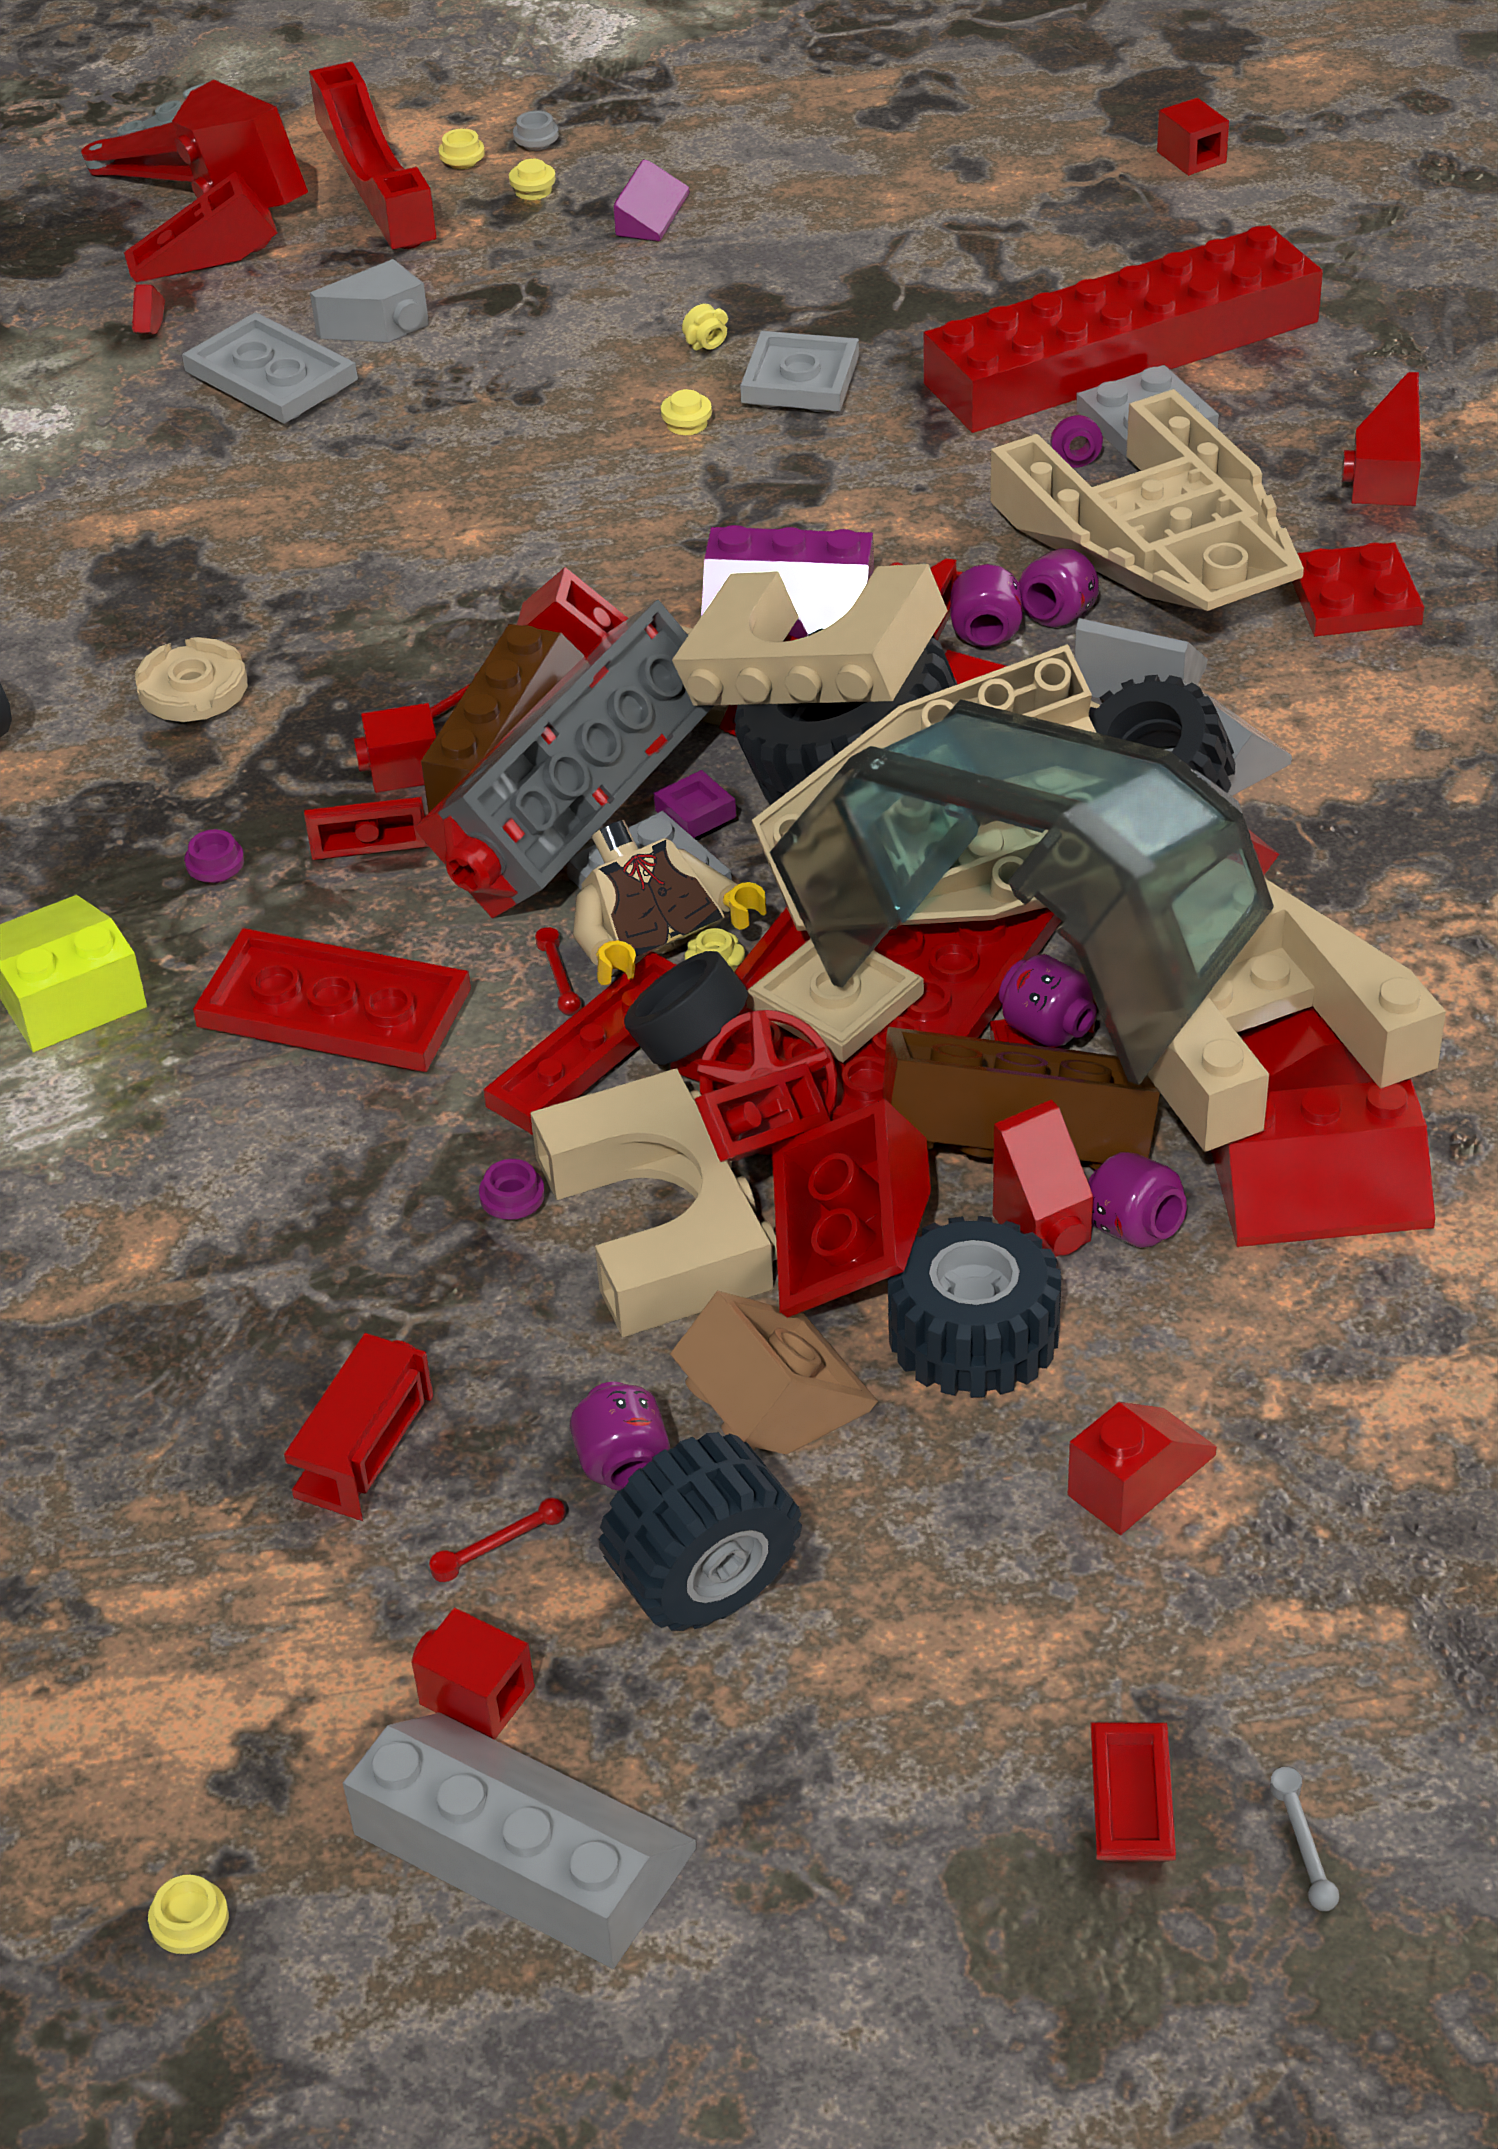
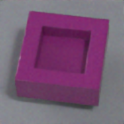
M703 770L654 793L655 811L657 813L664 811L693 838L736 817L735 798Z

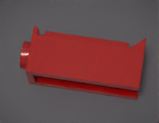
M368 1333L363 1334L284 1453L287 1464L305 1469L292 1488L294 1499L363 1521L359 1495L368 1492L421 1409L424 1399L431 1401L434 1397L425 1351L416 1349L404 1341H390Z

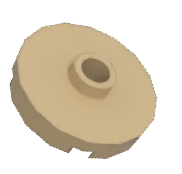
M201 637L185 639L186 646L172 649L171 643L162 645L147 655L135 672L138 698L147 712L164 720L179 722L204 720L226 712L241 700L248 687L246 667L242 662L241 654L235 647L217 639Z

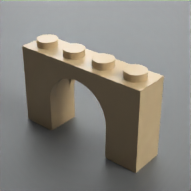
M929 564L877 566L854 604L840 619L815 634L783 642L799 616L779 571L731 573L672 659V662L694 706L893 701L948 610Z
M677 1068L530 1112L536 1159L556 1200L633 1178L665 1180L684 1188L696 1198L694 1203L683 1214L668 1223L595 1246L599 1289L622 1337L701 1313L717 1290L744 1298L773 1290L772 1261L777 1260L775 1232L768 1221L759 1223L755 1215L754 1197L744 1176L735 1178L731 1170V1161H719L694 1098L701 1096L698 1090L689 1092Z

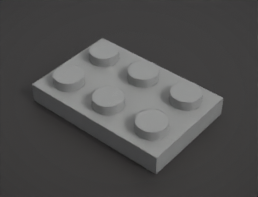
M257 312L182 354L186 372L284 424L298 418L303 412L323 400L333 397L338 391L358 380L355 362Z

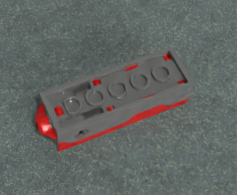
M658 599L609 631L413 828L445 864L451 880L458 887L468 891L491 918L541 891L713 708L714 705H693L672 662V659L689 635Z

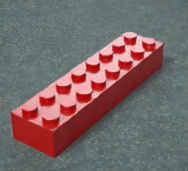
M1270 225L1255 226L1237 235L1224 239H1213L1195 248L1182 252H1171L1162 258L1150 262L1126 266L1120 271L1095 279H1084L1076 285L1053 292L1039 293L1033 296V298L1008 306H997L988 312L963 320H952L943 326L924 331V385L971 433H975L1077 400V393L1098 387L1104 382L1116 381L1141 373L1150 367L1165 365L1171 370L1316 323L1319 319L1323 270Z

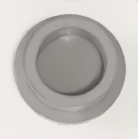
M528 111L521 114L517 118V125L513 129L514 141L530 151L547 149L559 136L558 126L553 122L552 115L545 111Z

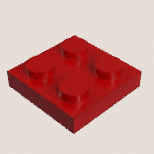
M1373 542L1364 546L1338 549L1319 548L1310 552L1297 553L1304 568L1303 578L1292 581V584L1314 637L1423 624L1424 604L1395 542Z

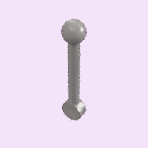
M1278 1768L1271 1776L1270 1790L1275 1798L1284 1801L1312 1884L1308 1891L1309 1902L1313 1908L1319 1911H1330L1339 1902V1890L1334 1883L1326 1879L1299 1800L1302 1777L1293 1768Z

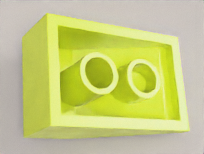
M74 895L0 924V1000L33 1053L147 1007L134 951L112 918L80 896Z

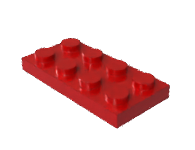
M242 928L195 1004L193 1012L197 1027L427 1072L468 996L471 984L469 971Z

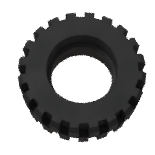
M823 628L809 633L808 636L823 630ZM933 635L893 701L737 705L734 719L736 724L735 734L759 787L771 806L897 707L955 686L957 682L940 642L935 640Z

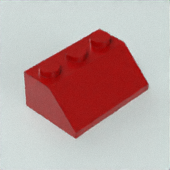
M1411 1078L1381 1089L1375 1082L1267 1092L1264 1131L1211 1149L1236 1247L1431 1229L1435 1226L1427 1124Z

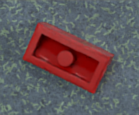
M422 797L304 810L312 860L429 847L413 829L426 816Z

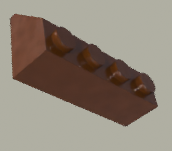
M508 624L421 760L428 813L584 657L562 633L537 629L528 625Z
M888 1027L883 1099H886L927 1138V1149L933 1148L934 1142L960 1145L959 1149L969 1155L994 1157V1124L1052 1099L1061 1111L1079 1160L1089 1161L1088 1165L1091 1168L1098 1169L1106 1159L1120 1152L1137 1153L1149 1158L1160 1091L1135 1058Z

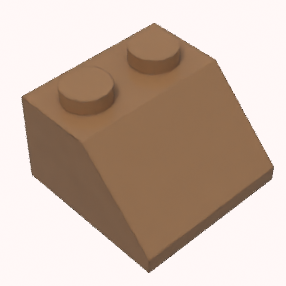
M718 1290L670 1353L688 1376L685 1379L688 1389L699 1399L710 1404L724 1422L721 1428L724 1434L730 1433L739 1436L743 1442L749 1444L753 1451L759 1448L789 1454L869 1413L878 1402L803 1313L787 1318L779 1312V1307Z

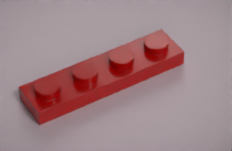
M654 952L648 953L635 964L633 979H628L626 973H624L483 1089L486 1107L533 1135L530 1112L576 1099L639 1046L625 1027L624 1018L627 1011L645 989L664 973L676 966V964Z

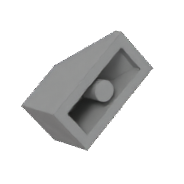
M394 259L310 292L316 335L321 339L390 342L429 326L424 283Z

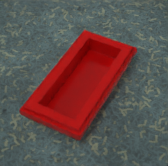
M1091 1722L1097 1860L1104 1862L1175 1861L1176 1846L1167 1723Z

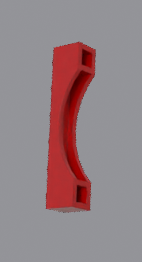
M353 61L309 70L316 121L390 248L411 249L419 246L422 242L437 239L431 188L418 167L404 169L395 158L379 125L365 81Z

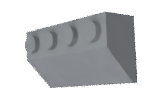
M440 1712L387 1725L343 1782L354 1835L613 1970L696 1850L695 1839Z

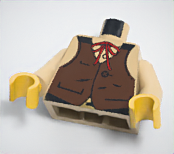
M620 820L603 827L592 835V839L605 864L593 869L581 884L582 890L576 898L573 936L590 960L597 965L598 982L601 985L611 984L612 977L621 972H625L628 979H633L635 964L648 953L654 952L662 955L687 944L691 938L702 931L715 928L725 918L722 911H730L731 923L735 928L739 930L747 928L750 925L747 909H754L763 916L767 914L765 891L756 883H735L686 850L677 849L668 838H663L638 849L625 821Z

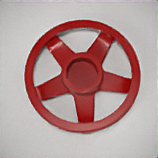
M777 1010L752 1011L730 1020L721 1028V1032L709 1042L697 1068L700 1094L703 1095L713 1091V1080L731 1086L807 1062L811 1074L825 1067L827 1088L824 1106L829 1118L836 1102L837 1072L833 1057L822 1037L802 1019ZM770 1021L780 1022L797 1029L812 1042L816 1049L787 1060L776 1056L770 1030ZM751 1024V1061L748 1064L716 1061L718 1053L727 1039L742 1027ZM772 1148L758 1154L772 1155Z

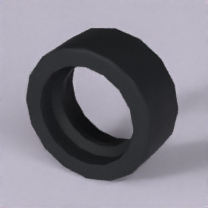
M705 951L677 964L656 979L629 1007L624 1018V1024L654 1064L665 1065L690 1055L715 1038L721 1032V1028L734 1019L743 1009L748 992L718 951Z

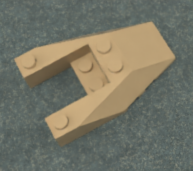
M1175 389L1129 403L1126 457L1141 471L1091 487L1038 434L991 449L990 502L1016 529L1054 549L1076 550L1087 557L1097 572L1145 597L1209 611L1303 578L1304 568L1286 527L1281 528L1276 517L1277 506L1272 495L1267 496L1262 485V472L1260 468Z
M1185 844L1167 850L1165 853L1078 880V892L1090 942L1093 941L1096 953L1097 973L1100 985L1104 987L1108 1004L1110 1026L1204 1152L1264 1131L1269 1073L1237 1032L1313 1006L1380 1089L1438 1068L1446 1011L1414 973L1253 870L1191 844Z

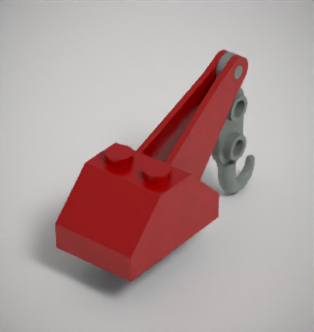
M215 79L185 90L183 92L185 101L182 105L177 100L163 103L155 109L156 115L143 122L140 120L127 122L117 129L118 136L94 141L81 150L91 175H120L191 182L192 189L197 198L234 171L239 173L268 208L286 205L308 193L277 107Z

